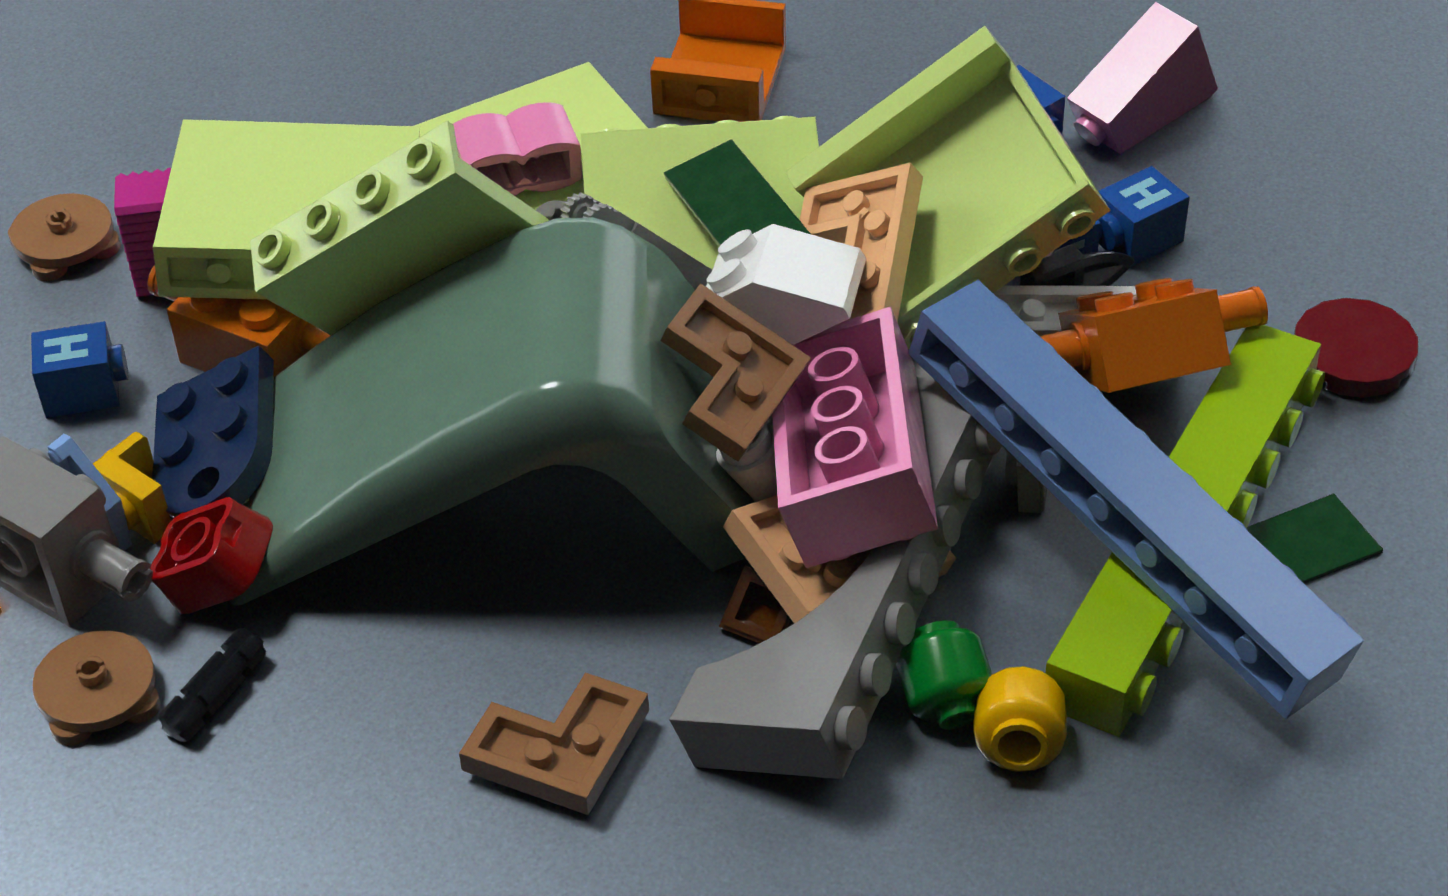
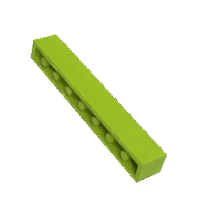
M1255 325L1244 329L1229 354L1231 365L1220 369L1169 455V458L1175 464L1191 475L1206 493L1246 528L1251 521L1258 496L1254 493L1258 486L1265 489L1270 487L1280 462L1281 453L1278 452L1281 445L1289 448L1293 445L1303 419L1301 409L1303 405L1311 408L1315 405L1325 379V372L1317 370L1321 348L1320 343L1266 325ZM1113 552L1046 662L1045 673L1055 679L1064 692L1067 717L1120 737L1132 713L1142 716L1146 712L1156 688L1157 677L1154 674L1158 666L1170 667L1173 663L1183 637V629L1180 628L1183 620Z

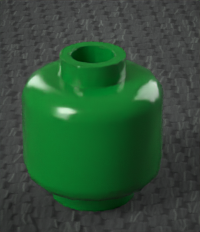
M943 620L925 624L915 629L911 642L902 647L900 658L896 664L909 710L913 716L923 721L938 722L940 728L945 730L961 728L974 722L976 699L985 687L988 678L992 675L981 638L978 634L967 628H959L958 623L954 621Z

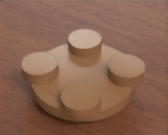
M66 193L40 199L23 209L16 216L8 230L10 243L15 253L23 261L30 264L33 276L40 281L57 280L67 272L68 266L79 264L90 258L106 259L112 257L121 247L118 233L113 230V221L107 206L100 200L84 194Z
M93 631L74 636L53 648L43 658L34 672V698L39 711L49 721V727L54 740L61 745L72 746L80 744L88 739L92 732L109 729L125 721L131 723L146 722L158 713L161 706L158 692L154 687L156 672L152 657L147 648L136 637L125 633Z

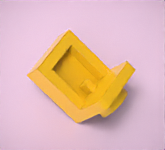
M134 432L114 448L108 450L93 465L120 497L128 530H134L155 544L162 538L167 525L171 522V518L165 511L168 507L162 485L152 479L154 460L148 438L139 432Z

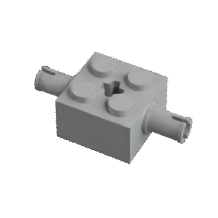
M5 436L0 438V587L71 627L110 591L117 593L120 598L129 602L136 601L142 597L152 582L153 570L149 569L151 567L150 563L138 559L119 548V541L111 530L105 511V495L91 478L84 474L74 475L59 467L37 448L27 449Z

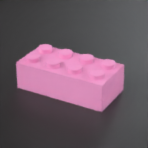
M887 307L843 321L793 345L811 357V359L772 414L778 509L805 567L809 568L829 561L843 560L859 552L896 541L910 540L917 535L937 530L938 525L915 365L912 357L908 354L909 350L892 308Z

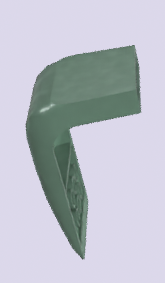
M593 217L556 218L522 229L466 256L367 310L316 345L273 378V447L271 461L257 489L242 504L267 516L273 524L272 535L254 582L243 594L229 600L233 606L243 605L527 472L551 465H579L603 472L624 485L712 572L744 559L745 556L725 531L723 525L733 509L755 502L719 465L716 458L717 447L682 424L688 411L711 382L713 376L660 341L667 326L695 289L662 250L623 226Z

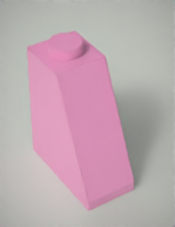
M1155 2L1067 97V100L1076 119L1073 123L1074 128L1080 136L1094 146H1099L1103 143L1121 154L1210 98L1217 91L1218 87L1198 26Z

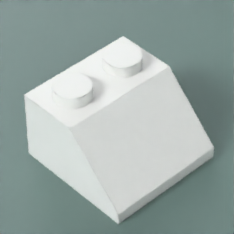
M771 224L753 234L748 229L742 230L725 240L718 248L719 254L712 272L707 277L708 283L706 287L790 344L795 345L850 319L866 257L858 247Z

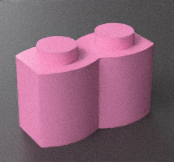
M546 102L535 103L518 108L507 116L496 113L476 114L463 118L453 124L458 157L514 196L525 189L537 192L554 191L568 187L582 179L580 143L563 105Z

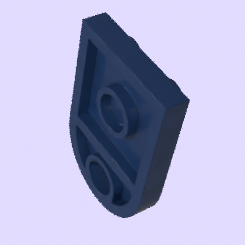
M259 345L236 357L227 358L216 367L185 382L176 383L165 392L157 395L152 479L162 485L168 507L165 511L173 519L182 513L226 497H230L243 504L257 489L268 470L273 447L274 360Z

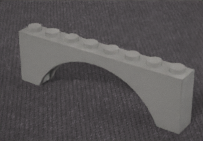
M913 358L938 529L917 535L910 540L896 541L873 548L849 579L828 599L801 620L750 649L723 660L697 667L669 719L694 767L843 779L856 750H859L864 744L867 726L880 698L889 690L892 673L900 658L901 649L909 644L914 636L915 625L928 595L932 594L936 589L941 567L951 546H954L959 539L962 522L972 501L981 492L983 477L994 454H997L1002 446Z

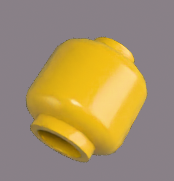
M1025 666L1009 667L992 674L976 699L974 735L978 749L988 761L999 768L1010 771H1035L1049 765L1061 753L1067 736L1065 694L1055 679L1041 670Z

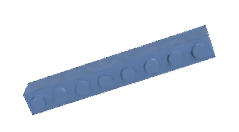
M978 279L921 311L908 354L1282 717L1288 719L1342 678L1364 639L1348 625L1341 615L1334 612L1297 577L1292 569L1282 564L1252 536L1239 520L1233 518L1206 493L1191 475L1184 472L1160 450L1143 430L1137 428L1114 407L1097 387L1090 384L1068 364L1052 345L1044 341L1023 322L1006 302L999 299Z

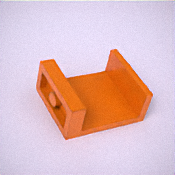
M678 0L680 35L671 58L655 56L650 69L653 114L711 121L735 120L745 122L762 120L786 49V4L757 0Z

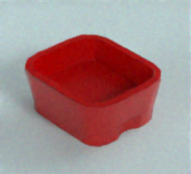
M230 497L182 513L167 525L163 533L160 551L150 567L153 570L152 582L162 591L180 614H190L232 600L243 594L254 582L272 535L273 524L267 516L238 503Z

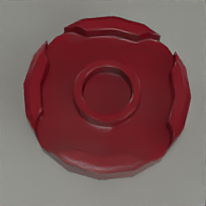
M1341 298L1323 301L1306 310L1295 326L1294 335L1321 344L1317 370L1325 372V389L1338 395L1366 398L1388 394L1399 388L1400 381L1407 376L1409 379L1415 370L1418 357V336L1410 322L1392 308L1371 300Z

